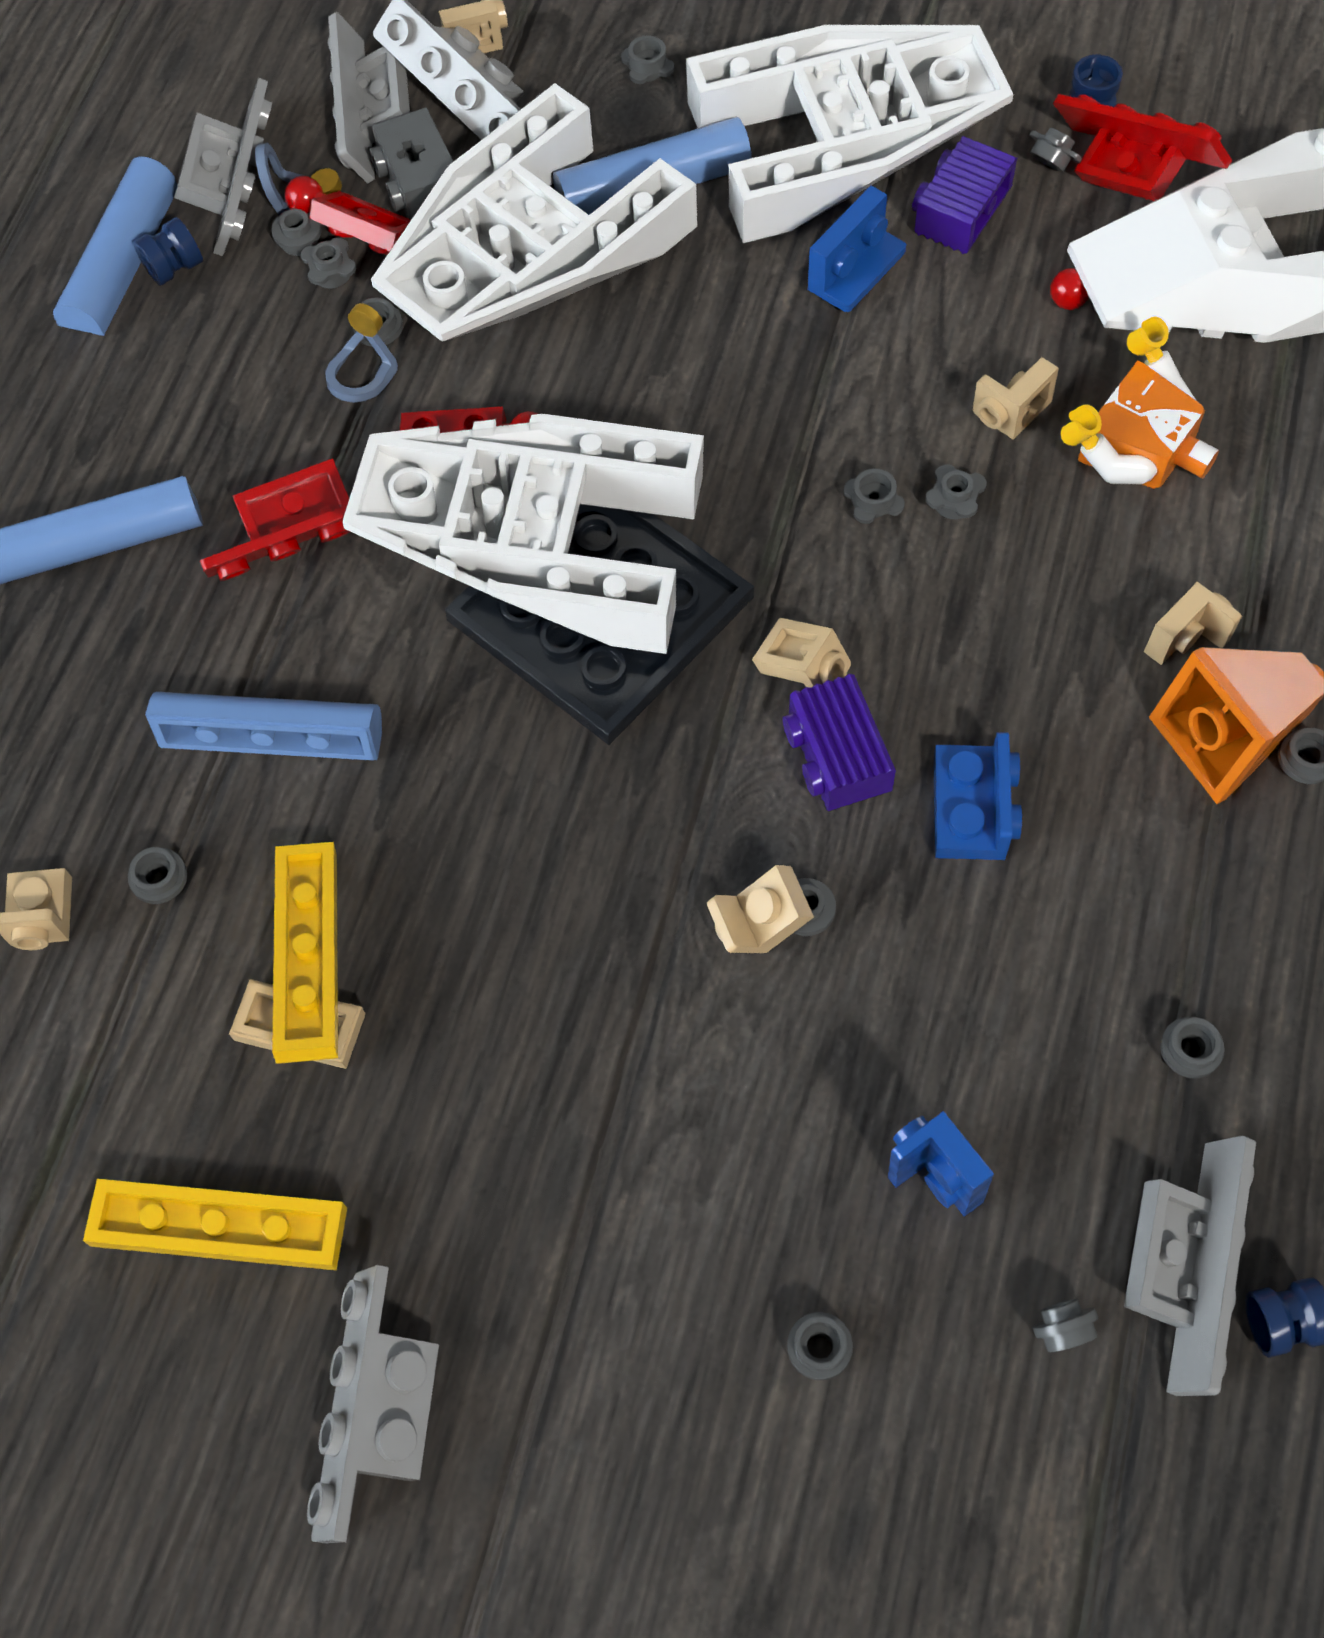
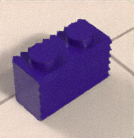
M962 136L960 142H957L955 149H946L942 153L932 182L927 183L924 181L915 194L912 210L917 212L915 232L917 235L923 234L926 239L932 238L935 243L941 242L944 247L950 245L953 251L959 249L962 254L968 253L1011 189L1017 157Z
M849 673L844 678L837 677L834 681L827 680L823 684H816L812 688L805 687L801 691L795 690L790 694L789 715L783 716L784 730L793 749L801 746L805 759L808 762L802 765L807 788L812 797L821 795L827 811L893 790L896 773L895 767L854 674Z

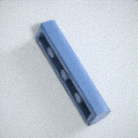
M734 117L553 173L554 189L590 215L659 158L696 184L728 175L729 164L751 159L748 135L740 118Z
M136 157L131 161L53 310L58 326L102 336L106 333L141 263L133 246V241L145 234L152 236L156 234L176 193L177 182L174 175L160 162L148 157Z
M186 476L0 528V584L203 526L198 501Z
M154 692L149 700L145 714L160 748L374 761L378 760L382 737V716L378 704Z

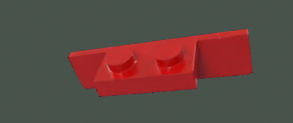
M1058 94L1053 102L1072 130L1096 136L1082 157L1081 162L1074 170L1080 179L1086 183L1156 201L1163 197L1186 159L1223 169H1228L1233 161L1220 142L1222 139L1220 133L1205 123L1197 122L1194 126L1183 124L1163 113H1155L1154 116L1138 113L1133 108L1121 103L1116 104L1115 107L1100 104L1095 99L1083 94L1077 98Z
M333 458L233 495L232 497L251 541L200 560V563L208 578L218 574L220 581H224L248 572L250 570L248 563L267 555H269L272 562L282 560L301 551L299 546L301 542L319 536L321 542H328L351 532L344 529L342 522L349 502V496Z

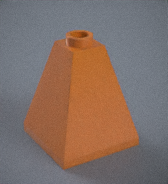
M1201 647L1191 653L1149 716V719L1214 802L1219 804L1226 800L1320 702L1324 696V671L1318 665L1310 663L1303 653Z

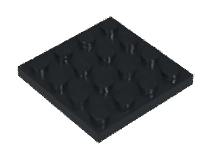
M580 504L568 554L676 569V609L666 654L610 646L471 586L466 588L444 610L448 622L606 744L610 745L754 598V586L654 514Z

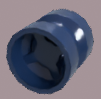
M1088 55L1081 58L1076 63L1071 81L1073 88L1070 90L1069 96L1077 98L1083 94L1095 99L1100 104L1115 107L1117 101L1115 94L1119 91L1123 75L1121 66L1116 60L1105 55Z
M177 217L163 224L160 233L154 236L145 234L133 241V246L140 261L151 278L159 286L172 280L175 271L182 267L191 269L203 262V257L194 238L183 222Z
M1310 1277L1293 1281L1287 1290L1280 1292L1267 1287L1249 1291L1246 1294L1245 1306L1248 1323L1253 1338L1264 1356L1270 1358L1287 1354L1291 1351L1293 1345L1305 1343L1312 1348L1324 1345V1288L1317 1279Z

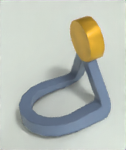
M268 143L258 144L255 150L258 175L268 200L280 215L290 209L275 188L268 166V159L276 175L287 183L295 177L304 175L284 170L272 146ZM321 169L311 176L321 185L324 194L341 191V180L333 169Z
M359 303L348 314L349 323L356 332L343 349L329 362L325 371L327 388L331 394L342 401L363 402L376 397L388 385L398 369L395 357L377 334L383 326L381 316L371 306ZM365 336L381 357L382 364L374 380L368 385L359 388L345 387L337 381V372Z

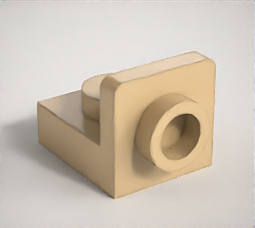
M481 0L480 2L439 11L442 27L455 28L460 26L465 28L479 40L480 45L478 48L483 53L503 49L501 28L508 27L503 0Z
M1041 357L1026 373L1019 371L1011 379L1007 388L988 375H983L976 383L973 404L974 414L986 426L998 429L1014 440L1052 402L1059 368Z
M1196 582L1156 623L1144 653L1162 665L1176 649L1182 654L1186 653L1201 635L1219 648H1223L1230 641L1242 616L1224 596L1211 592L1202 584Z
M784 618L778 619L752 659L761 674L804 683L806 687L810 688L816 684H823L827 680L834 681L837 677L844 678L851 666V661L832 628Z
M775 865L737 896L715 895L707 902L708 909L715 923V931L723 942L725 949L730 953H767L814 918L791 866Z
M65 868L7 873L5 912L0 913V935L11 946L22 950H40L47 947L48 943L69 941L72 876Z

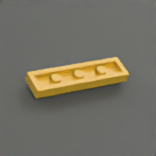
M334 842L275 846L272 1053L276 1064L338 1058L337 854Z
M97 1179L83 1242L90 1247L337 1271L347 1207L343 1202Z

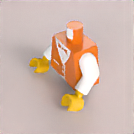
M1154 316L1143 321L1142 328L1131 332L1126 343L1128 349L1133 354L1145 355L1147 360L1144 363L1137 360L1099 412L1090 405H1081L1069 412L1071 422L1064 425L1061 430V439L1064 443L1070 446L1082 444L1078 461L1094 467L1100 476L1110 484H1138L1152 489L1159 488L1176 465L1203 479L1219 454L1218 449L1196 438L1205 410L1202 404L1196 401L1183 381L1169 352L1161 351L1160 347L1167 342L1169 332L1166 323L1161 318Z

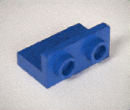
M871 185L810 247L808 290L844 312H850L906 252V243L886 232L888 220L885 218L886 193Z
M997 732L993 746H935V858L1005 860L1011 840L1020 839L1022 808L1020 804H1011V787H1018L1020 755L1019 752H1010L1009 733Z
M944 1111L929 1122L924 1116L917 1117L893 1137V1141L897 1146L891 1151L888 1179L895 1188L925 1167L929 1172L924 1177L925 1182L944 1207L949 1208L954 1204L965 1217L984 1202L994 1173Z

